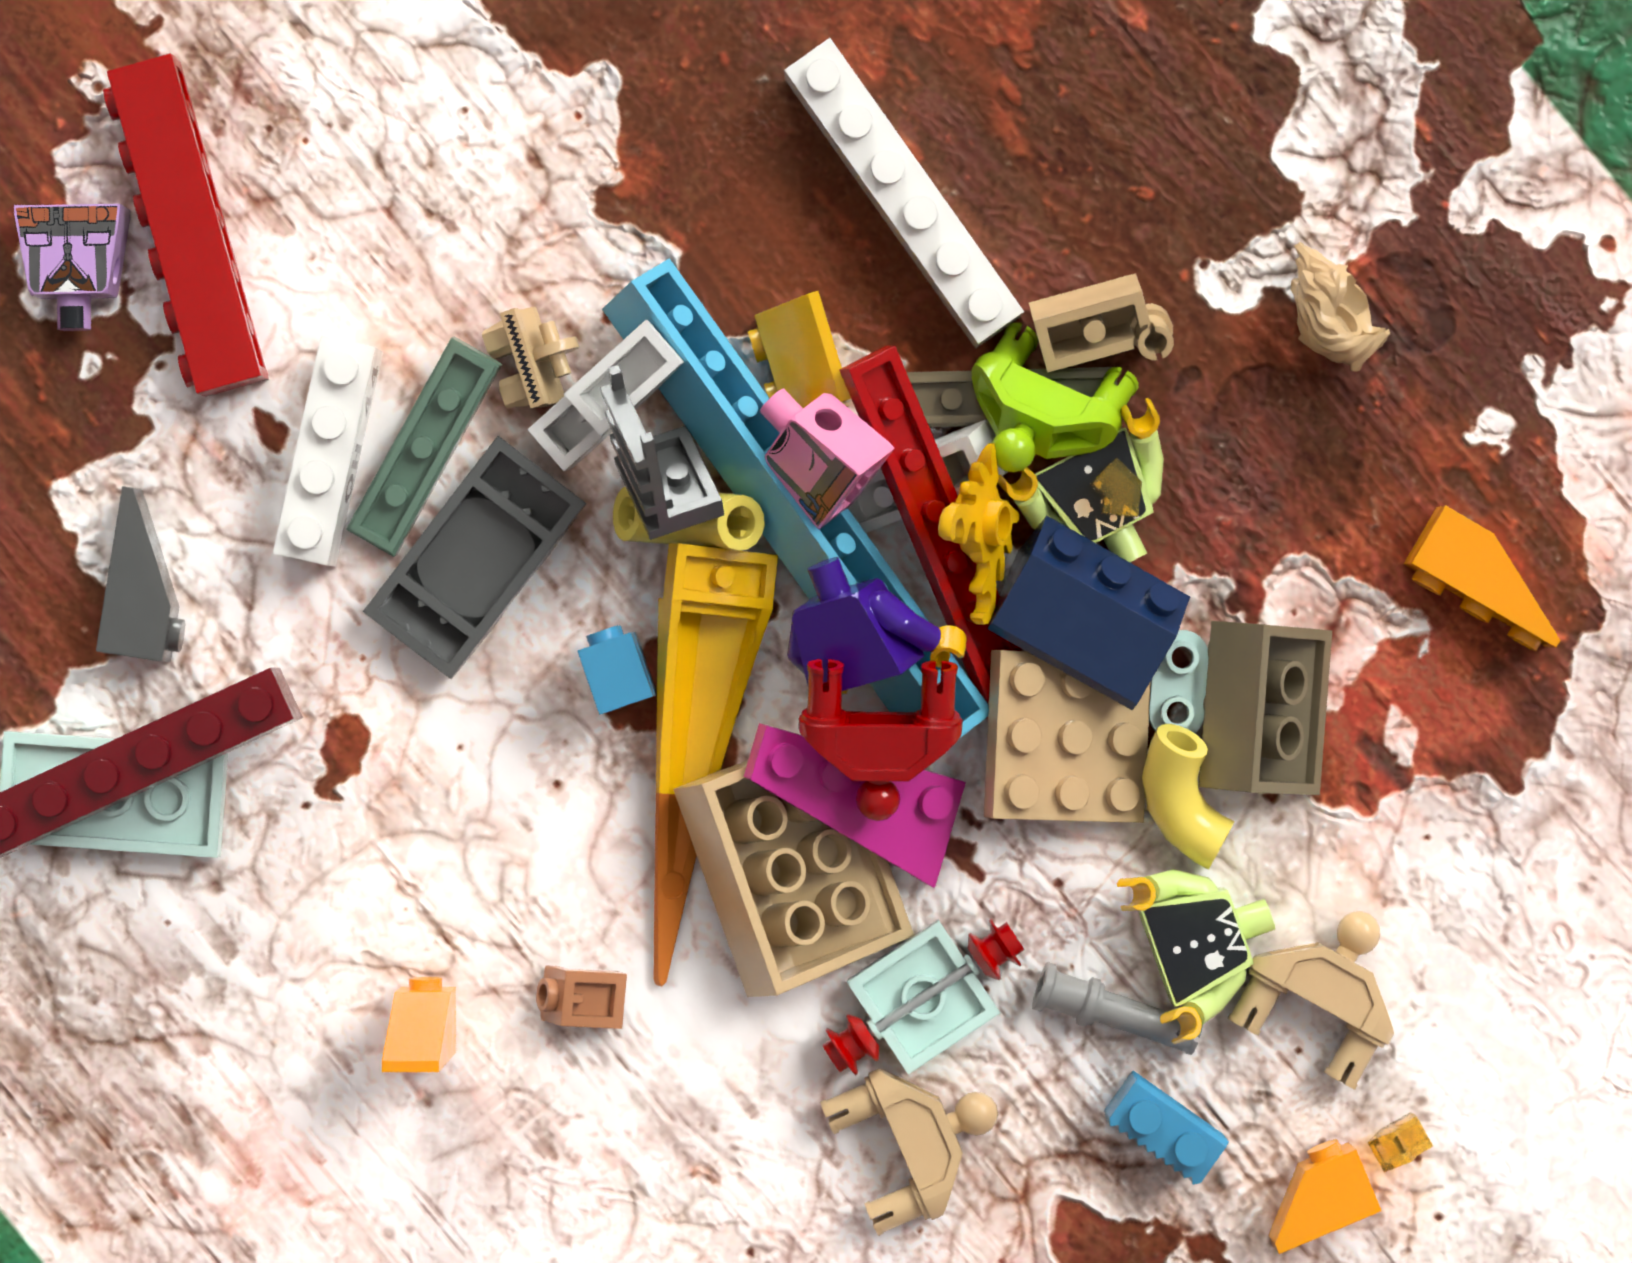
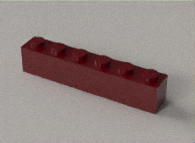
M270 667L0 792V858L302 719L303 716L281 668Z

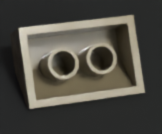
M1211 621L1210 641L1208 644L1207 685L1203 703L1204 724L1202 737L1208 751L1200 767L1199 787L1249 793L1320 795L1332 630Z

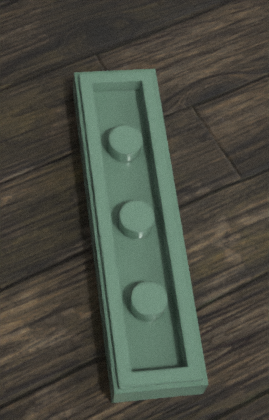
M451 337L346 530L393 557L398 555L499 372L502 363L457 337Z

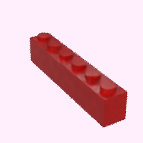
M169 53L108 70L107 75L111 87L103 89L104 99L111 119L113 121L120 119L126 140L118 142L119 153L127 174L135 173L140 194L133 195L134 207L143 228L150 226L155 247L148 249V256L157 281L165 279L170 300L163 302V310L171 333L176 334L180 332L185 354L178 355V363L186 387L195 386L197 394L207 397L268 380L265 362L181 62L173 54Z

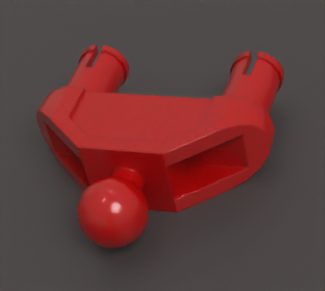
M822 659L812 660L807 664L808 704L807 708L799 716L798 729L800 734L821 756L850 780L865 781L857 791L856 804L866 818L874 821L889 819L897 811L901 800L899 790L891 781L909 782L943 756L958 741L962 734L963 720L960 714L955 711L958 666L953 662L941 660L940 683H937L938 670L936 669V661L932 660L922 663L921 709L916 712H863L841 709L844 664L838 660L828 659L827 681L823 682L824 670L822 668Z

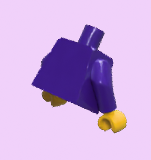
M838 557L821 561L807 569L817 596L793 611L787 652L789 661L805 675L807 686V664L816 659H822V668L824 670L823 682L827 681L828 659L838 660L844 664V671L842 673V694L844 695L847 694L848 689L901 675L925 656L923 652H931L930 661L935 660L936 667L941 668V660L949 661L950 652L958 658L964 657L967 638L963 630L955 626H942L938 628L920 617L892 592L888 591L882 580L873 578L849 585Z

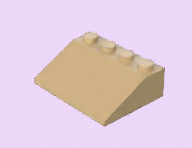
M748 761L722 769L673 789L747 997L778 996L914 936L889 862L743 777Z

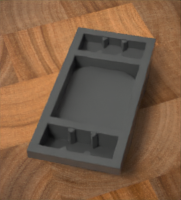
M497 436L363 612L440 672L452 679L491 632L525 584L551 554L587 503L500 436Z

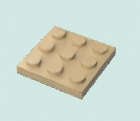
M991 650L984 817L992 819L1144 823L1145 792L1142 773L1147 758L1150 683L1133 710H1130L1027 651Z

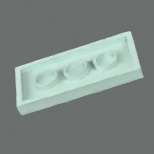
M4 731L0 792L104 745L115 738ZM228 753L30 845L212 858L221 857Z

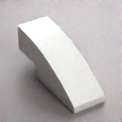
M645 320L564 393V397L527 430L563 471L572 469L612 433L605 415V411L608 408L600 390V387L611 384L608 372L609 367L619 365L625 389L636 410L684 361L648 320Z

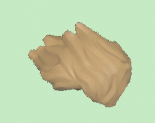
M1299 242L1294 245L1299 255L1295 259L1298 268V278L1291 280L1290 288L1297 306V325L1301 333L1298 339L1314 352L1327 357L1331 361L1350 365L1351 371H1360L1363 363L1387 341L1390 331L1389 329L1386 330L1385 328L1372 326L1367 295L1355 284L1357 280L1346 271L1348 265H1336L1316 249H1312Z

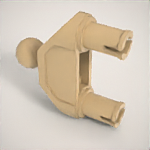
M1362 911L1351 912L1345 915L1337 928V939L1340 945L1336 952L1319 942L1255 955L1253 957L1254 964L1250 966L1248 971L1252 977L1234 1010L1229 1014L1228 1019L1259 1036L1260 1029L1281 992L1287 994L1289 990L1346 1021L1345 1027L1349 1031L1324 1073L1355 1090L1377 1047L1384 1048L1385 1044L1388 1045L1394 1035L1393 1026L1374 974L1355 963L1359 955L1366 954L1377 946L1381 936L1377 920L1369 913Z
M877 1069L868 1073L869 1076L864 1078L865 1084L831 1099L820 1101L826 1118L848 1109L845 1112L828 1118L829 1126L834 1135L839 1133L840 1130L877 1114L881 1118L886 1117L913 1177L908 1179L910 1185L874 1201L864 1203L878 1236L920 1216H924L925 1220L930 1218L934 1220L943 1216L963 1155L956 1134L964 1131L969 1135L978 1136L986 1134L994 1127L998 1118V1109L990 1096L981 1092L967 1093L959 1099L955 1106V1111L946 1114L939 1096L895 1074Z

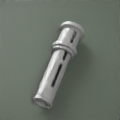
M1047 962L1042 970L1033 997V1010L1041 1012L1044 1008H1049L1076 1018V1024L1084 1027L1086 1025L1091 1026L1096 1021L1184 1051L1189 1055L1194 1053L1198 1042H1195L1194 1039L1177 1044L1172 1043L1171 1040L1179 1036L1177 1032L1181 1031V1027L1177 1019L1164 1024L1160 1022V1016L1168 1011L1106 991L1105 984L1101 983L1100 979L1091 977L1086 981L1057 971L1056 964Z

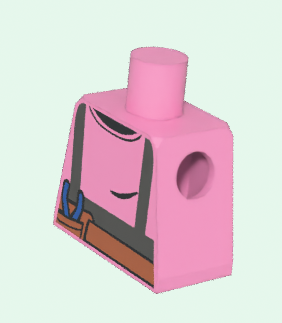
M783 388L776 392L759 411L780 433L765 454L766 463L818 529H821L856 501L895 449L884 437L832 394L823 393L805 408H802Z

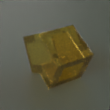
M1116 457L1090 485L1102 495L1100 514L1136 518L1139 513L1142 481Z
M1412 1112L1381 1128L1367 1142L1384 1172L1412 1162L1419 1154L1433 1147L1419 1119Z

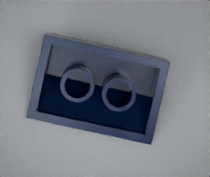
M1046 515L1018 550L987 629L1133 710L1174 642L1190 596Z

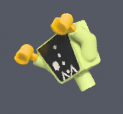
M1145 398L1147 411L1144 416L1137 419L1132 418L1127 405L1121 408V415L1130 431V435L1126 427L1119 431L1112 443L1100 450L1082 455L1068 456L1036 474L1027 467L1022 470L1020 479L1014 484H1009L1001 474L999 475L998 485L1015 501L1033 529H1036L1047 515L1095 543L1103 539L1109 551L1128 562H1132L1147 554L1133 523L1154 513L1152 504L1161 496L1164 458L1157 431L1160 424V416L1151 399Z
M1175 869L1145 877L1121 878L1116 883L1117 887L1130 886L1133 890L1132 902L1129 905H1121V910L1138 911L1169 1001L1174 1007L1183 1004L1181 1008L1163 1013L1160 1016V1022L1164 1024L1175 1019L1179 1022L1181 1031L1177 1038L1171 1040L1173 1044L1194 1039L1200 1034L1202 1025L1221 1012L1246 981V969L1254 964L1246 940L1275 930V924L1266 900L1261 899L1235 909L1227 889L1224 887L1217 888L1216 884L1209 877Z

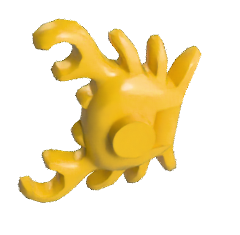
M988 443L981 451L977 462L971 464L968 472L969 481L960 483V492L956 502H952L943 509L938 525L939 536L943 540L960 544L961 550L977 564L975 576L969 585V591L976 594V607L974 612L970 614V618L975 624L983 625L988 624L993 617L996 606V581H1002L1004 578V553L1010 554L1012 552V524L1017 523L1020 517L1019 512L1010 505L1008 500H1003L999 496L996 487L999 480L995 443Z

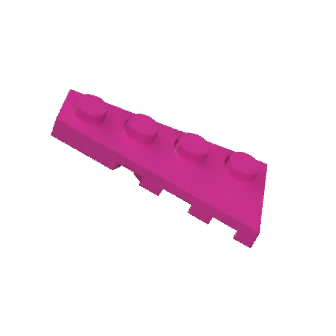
M762 723L758 725L743 776L935 888L966 784V782L927 770H923L909 782L891 781L900 793L901 800L897 811L889 819L882 821L870 820L860 812L856 804L857 791L865 781L850 780L821 756L802 735Z

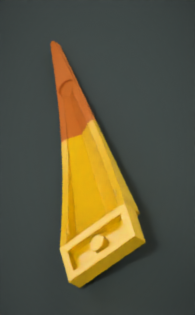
M669 543L663 598H658L653 980L656 985L661 987L667 982L697 857L673 789L721 770L741 701L773 610L778 555L680 543Z

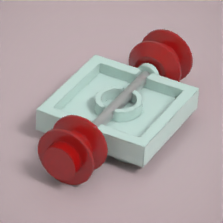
M938 919L847 980L848 985L871 1019L867 1021L869 1025L867 1027L861 1018L847 1014V1028L838 1034L829 1028L825 1029L830 1040L822 1044L838 1071L841 1073L849 1067L856 1076L858 1075L857 1061L867 1056L876 1062L879 1061L880 1046L875 1039L876 1036L878 1040L885 1039L907 1074H910L999 1015V1009L976 975L980 973L978 967H980L985 976L1000 980V966L1007 961H1011L1019 967L1022 966L1016 955L1025 949L1006 922L997 928L992 919H990V933L982 939L969 933L967 948L973 956L971 959L968 954L963 957Z

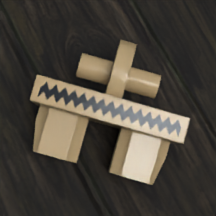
M536 307L525 309L512 308L501 312L502 321L483 331L482 338L487 353L491 358L501 359L512 354L514 356L519 373L499 380V390L505 407L530 406V409L554 406L564 397L559 377L571 374L565 354L580 348L577 337L560 339L555 321L542 324Z

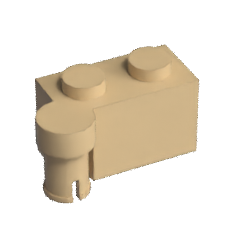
M1136 273L1029 302L1047 373L1134 349V345L1138 347L1140 353L1145 358L1157 360L1156 353H1161L1162 358H1165L1170 354L1174 346L1172 336L1173 324L1167 311L1153 303L1145 304Z

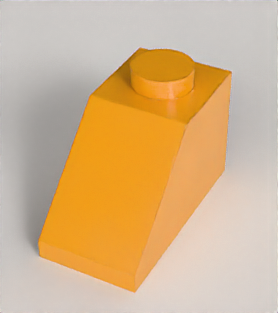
M1333 1139L1318 1144L1307 1151L1308 1159L1297 1163L1268 1234L1273 1247L1279 1254L1382 1211L1358 1152L1349 1142L1340 1145L1338 1139Z

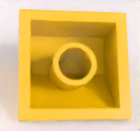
M819 291L808 293L754 315L758 328L747 332L757 363L768 360L774 380L764 384L769 398L784 388L802 408H805L823 393L832 394L846 407L851 405V397L839 371L842 367Z

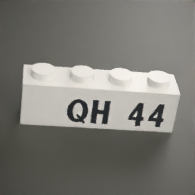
M321 335L273 554L336 567L383 356V351L380 349Z

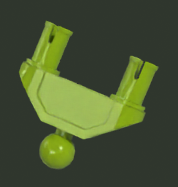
M1022 323L1008 325L993 352L980 356L974 364L971 377L973 388L980 407L996 434L992 443H995L997 466L1008 472L1024 470L1032 463L1035 454L1050 459L1087 454L1108 446L1114 441L1122 428L1121 408L1127 405L1130 398L1139 388L1136 377L1128 370L1117 386L1115 382L1121 374L1122 368L1112 367L1107 370L1103 381L1093 397H1089L1022 367L1039 344L1036 333L1028 326L1019 340L1015 339L1022 328Z

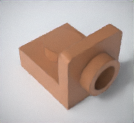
M546 965L544 978L539 981L536 992V1002L538 1009L541 1011V1020L559 1026L622 1029L627 974L619 971L567 969L560 966Z

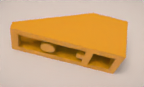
M439 977L409 978V987H400L394 993L382 1057V1072H440L456 1053V987H442V978Z

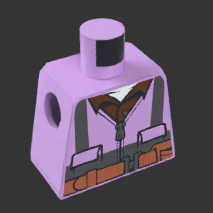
M121 204L14 205V216L30 295L39 299H57V330H91V299L117 298L119 293L130 223V210Z

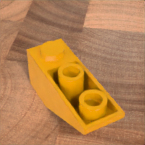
M1446 505L1436 507L1404 562V565L1416 571L1412 580L1437 595H1441L1443 590L1447 589L1463 599L1459 608L1480 621L1489 623L1492 616L1511 627L1507 636L1530 650L1537 651L1540 644L1548 648H1557L1561 640L1495 534Z

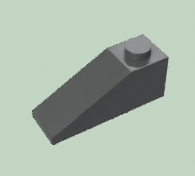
M122 486L96 651L169 662L172 658V652H180L182 649L186 623L184 619H178L179 603L143 490Z

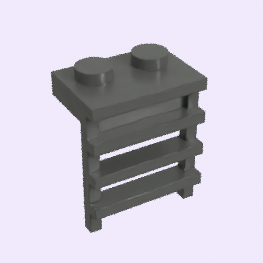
M619 365L609 367L608 372L611 384L600 387V390L608 408L605 411L606 419L613 432L609 435L612 446L617 454L614 457L615 465L649 539L652 540L724 516L722 499L687 427L683 426L652 436L651 432L646 433L625 389Z

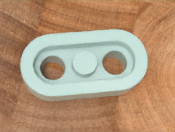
M1178 631L1174 642L1150 682L1149 723L1155 732L1162 724H1174L1196 733L1203 723V703L1206 695L1209 659L1208 648L1203 639L1191 631ZM1178 647H1185L1191 653V662L1185 668H1178L1172 662V653ZM1174 702H1181L1187 710L1186 718L1180 723L1171 722L1167 716V709Z

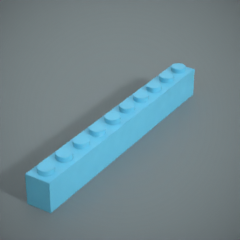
M670 258L632 280L602 308L623 340L640 324L648 320L682 358L684 363L658 389L687 427L733 494L751 497L760 505L764 513L765 522L763 536L809 600L817 596L807 569L821 561L838 557L849 585L878 578L884 582L888 591L892 592L917 615L928 621L848 508L821 529H818L768 466L765 454L780 434L759 412L761 407L770 398ZM923 652L925 656L901 675L869 683L889 712H916L921 709V665L924 662L930 661L931 652ZM950 652L949 662H953L958 666L955 711L960 714L963 720L961 738L988 717L989 705ZM936 667L938 670L937 683H940L941 668Z

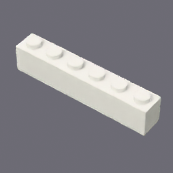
M831 38L784 70L785 81L973 346L978 348L1019 319L1024 310Z

